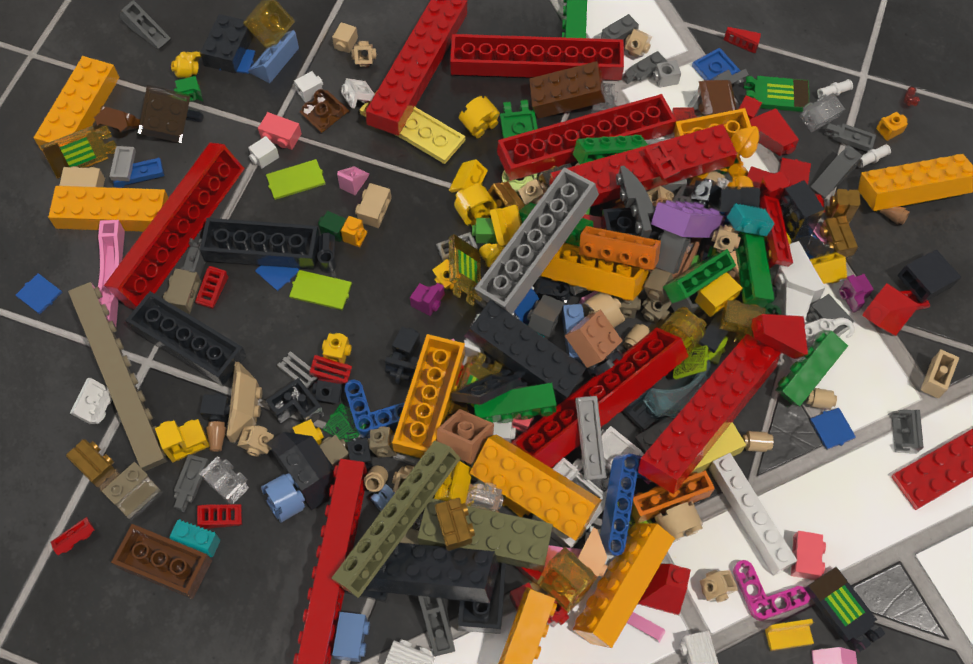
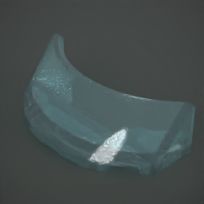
M707 360L706 371L696 373L690 384L673 390L652 388L643 401L655 416H671L675 418L712 375L710 360Z

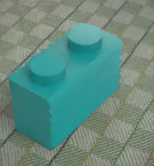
M736 203L727 216L734 231L767 236L774 226V222L767 211L762 208L759 209V207H747V205H738Z
M180 519L177 520L170 534L171 540L203 552L210 557L214 556L220 543V538L215 532L200 528V526L197 527Z

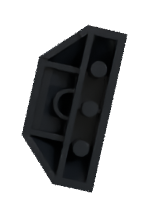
M283 432L266 443L286 474L289 473L293 478L294 486L297 490L301 491L311 511L329 499L335 468L313 436Z

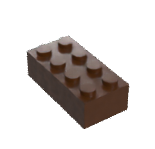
M597 61L530 78L532 107L538 119L606 102L602 73Z
M131 524L111 563L118 569L193 599L212 559L203 552Z

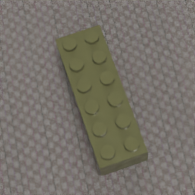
M432 498L425 507L418 534V543L420 545L446 547L435 511V505L445 501ZM467 506L469 515L465 517L468 524L472 523L475 536L472 537L470 545L459 548L495 551L498 562L544 571L553 524Z

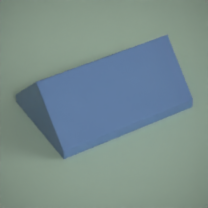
M292 30L278 35L248 72L271 83L299 49L296 32Z

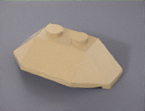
M235 362L227 429V437L230 442H236L240 438L244 427L256 425L257 417H260L261 411L258 401L262 398V387H259L257 380L240 362Z

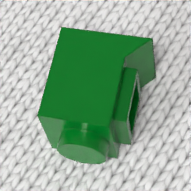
M196 76L175 81L177 88H174V91L190 95V101L196 99L203 101Z

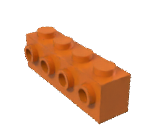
M586 226L580 235L579 255H584L587 258L603 259L606 262H618L625 266H637L644 270H654L659 262L661 241Z
M706 470L700 473L694 472L687 477L674 495L660 486H656L646 493L635 494L631 514L635 523H641L654 518L660 513L661 515L665 514L666 510L691 501L694 503L708 498L715 488Z

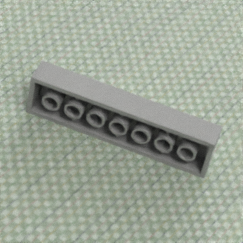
M563 168L477 284L475 290L478 295L487 302L491 299L512 314L598 197L599 193L595 183Z

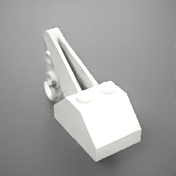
M797 241L789 244L793 264L789 267L780 265L773 284L777 287L775 292L783 300L784 315L804 316L805 322L808 309L812 304L820 300L825 286L800 242ZM846 318L819 319L805 324L806 341H813L820 331H834L840 325L849 327L850 332L846 335V338H850L855 333V326L852 321Z

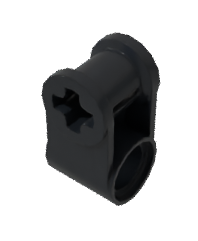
M539 277L537 279L534 292L539 300H541L543 295H547L565 304L569 302L570 287L568 283L553 281L546 277Z

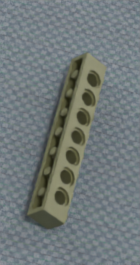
M434 440L331 579L344 590L359 598L460 461L461 458L450 446Z

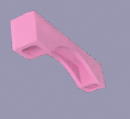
M102 220L99 224L98 234L100 249L98 287L103 295L100 300L102 304H106L110 312L107 315L109 322L113 321L116 327L119 299L104 284L122 261L125 230L119 220Z

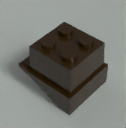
M147 85L138 134L181 143L190 95Z

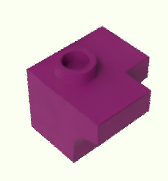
M854 274L848 276L839 289L842 299L847 302L853 313L860 311L865 303L864 299L868 298L874 290L865 274L856 277Z
M419 283L410 297L411 306L431 316L433 311L436 312L440 307L441 299L445 295L444 286L437 283L434 286L427 287Z

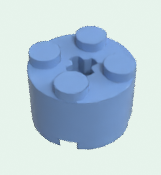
M289 473L283 474L261 486L263 495L268 494L269 497H267L266 501L275 517L280 520V523L303 511V508H305L303 503L305 499L301 491H296L293 487L295 483Z

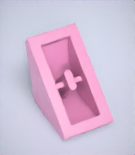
M355 166L340 170L337 173L339 186L341 189L356 195L369 177V173Z
M842 647L812 650L813 664H857L856 651Z

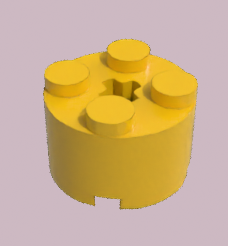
M479 96L465 106L467 108L465 113L461 111L459 115V120L476 138H480L486 129H493L497 126L500 112L486 96L484 98Z
M476 183L456 193L454 206L466 225H476V218H489V210L497 208L496 202L481 183Z

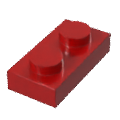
M86 517L51 541L54 552L57 555L66 553L78 541L88 538L94 531L91 521Z

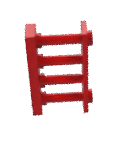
M764 195L760 198L761 208L767 211L774 222V226L767 235L768 242L765 244L766 252L770 250L772 258L768 260L769 269L776 264L789 267L793 264L779 199Z

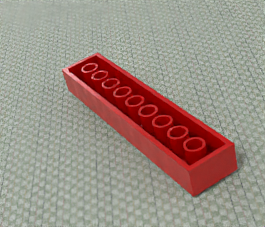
M430 0L366 109L367 125L398 136L400 135L414 107L417 105L452 42V34L458 32L467 16L468 0Z
M452 34L451 75L537 77L597 61L603 80H622L624 70L623 39Z
M659 94L498 140L497 154L509 180L512 181L549 170L554 166L560 167L577 162L573 155L577 139L641 135L644 140L656 139L673 134L677 120L663 94Z
M724 124L662 141L669 156H673L680 170L679 173L664 180L653 168L643 151L653 144L566 169L595 183L599 195L591 205L594 206L620 198L621 188L616 183V174L619 173L620 166H625L638 178L645 190H649L732 166L737 152ZM562 170L550 174V185Z
M208 144L104 284L128 308L135 309L150 291L154 294L189 247V240L191 238L194 240L205 225L206 218H210L245 169L224 144Z
M655 328L626 351L620 361L616 359L614 361L615 365L612 368L593 377L556 407V412L550 416H544L511 442V444L548 467H553L580 445L575 398L597 396L600 426L602 427L689 357L682 338L660 328Z
M746 334L641 457L638 473L674 495L775 370L781 352Z
M340 459L339 465H335V485H331L329 496L332 497L331 504H327L325 517H328L327 523L322 526L321 530L323 542L322 546H318L316 554L319 561L318 565L313 568L312 579H314L313 588L310 587L307 600L310 601L309 608L305 609L303 614L305 627L304 631H300L298 644H301L299 653L295 654L293 664H331L339 614L345 594L344 589L331 578L354 548L366 488L364 484V479L367 475L365 462Z

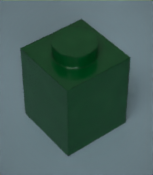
M327 211L318 222L321 235L323 233H330L335 235V241L341 242V229L347 219Z

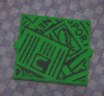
M340 404L334 414L330 415V419L323 430L332 436L336 435L339 440L343 438L347 444L348 441L359 437V434L357 433L350 408ZM363 424L360 428L364 429L367 424Z

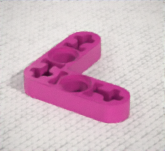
M740 560L734 566L733 573L751 615L756 620L764 621L803 607L810 600V596L803 586H796L767 597L757 573L749 561ZM741 566L748 569L746 576L748 579L752 577L753 580L743 583L746 576L744 573L739 572ZM748 585L756 586L758 590L756 596L748 594ZM797 591L799 594L804 595L802 602L800 599L793 600L792 602L790 598L797 594ZM776 598H782L785 601L786 607L784 609L776 607ZM767 601L770 602L771 609L766 610L763 613L764 615H762V613H757L756 610L759 608L758 605H760L761 608H764L769 605Z

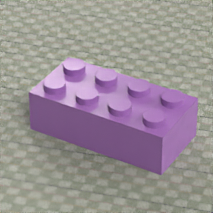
M666 200V203H657L651 225L682 237L712 238L714 231H718L720 225L723 226L726 216L721 215L717 209L704 208V205L698 202H673Z

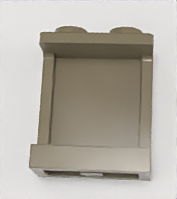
M135 462L102 490L129 519L161 491Z

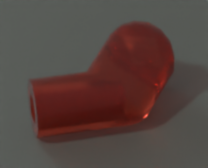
M909 87L907 89L904 102L908 106H917L920 98L914 97L917 91L916 88Z

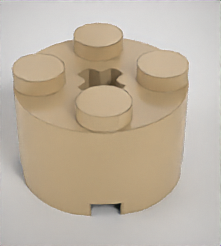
M598 292L582 304L584 317L601 309L613 328L625 321L620 311V301L616 297L612 298L609 294Z
M693 501L668 509L665 515L660 513L654 517L657 524L675 538L674 542L684 537L683 534H686L688 537L703 529V523Z

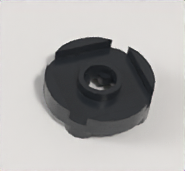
M615 348L603 361L588 367L587 372L591 377L594 374L598 376L615 365L614 360L616 358L620 361L624 355L619 348Z

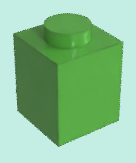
M476 218V225H472V236H476V243H497L491 218Z

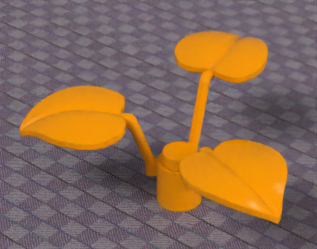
M756 126L740 129L731 138L737 152L736 158L738 163H734L729 169H718L729 173L733 177V182H729L728 186L754 187L752 180L747 177L748 170L743 166L744 162L741 161L740 155L743 158H749L755 153L759 142V130ZM709 172L697 175V177L705 179Z

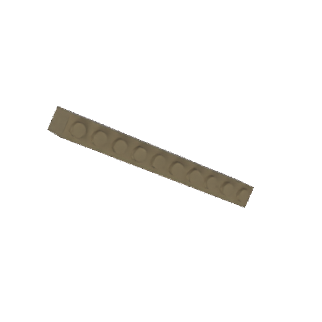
M89 282L69 290V295L140 468L143 471H147L168 462L166 453L163 451L155 431L157 426L153 427L151 423L153 415L150 409H146L144 406L145 396L142 390L138 391L136 384L139 383L135 373H131L129 370L131 366L130 360L127 355L124 356L122 353V349H124L123 343L120 338H116L114 334L117 331L113 321L109 322L107 317L110 312L106 304H102L100 300L103 295L99 287H94Z

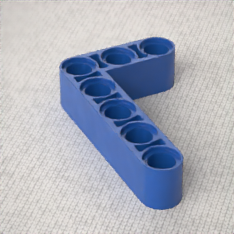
M350 380L346 383L345 393L357 433L360 437L370 438V431L372 429H378L383 426L390 427L392 431L397 429L400 420L399 414L402 413L405 402L370 412L361 382ZM353 389L359 390L356 394H351L350 392ZM359 406L364 407V409L360 412L355 411V409ZM383 418L389 419L387 423H380V420ZM363 424L370 425L367 429L360 428Z
M621 454L613 458L600 531V539L606 555L619 556L625 550L636 479L639 478L652 482L638 473L642 456Z

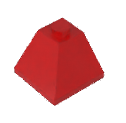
M886 283L862 316L896 336L919 307V304Z
M660 564L638 605L679 616L686 595L691 569L673 564Z

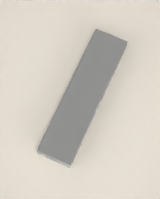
M597 396L575 398L584 479L606 478Z

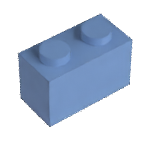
M340 612L332 654L334 659L360 662L361 656L365 657L367 644L363 643L364 636L369 634L370 622L367 621L366 615Z

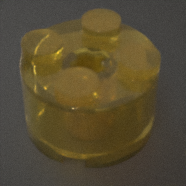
M681 307L672 313L660 329L682 338L687 353H690L705 336L706 322L690 312L688 308Z

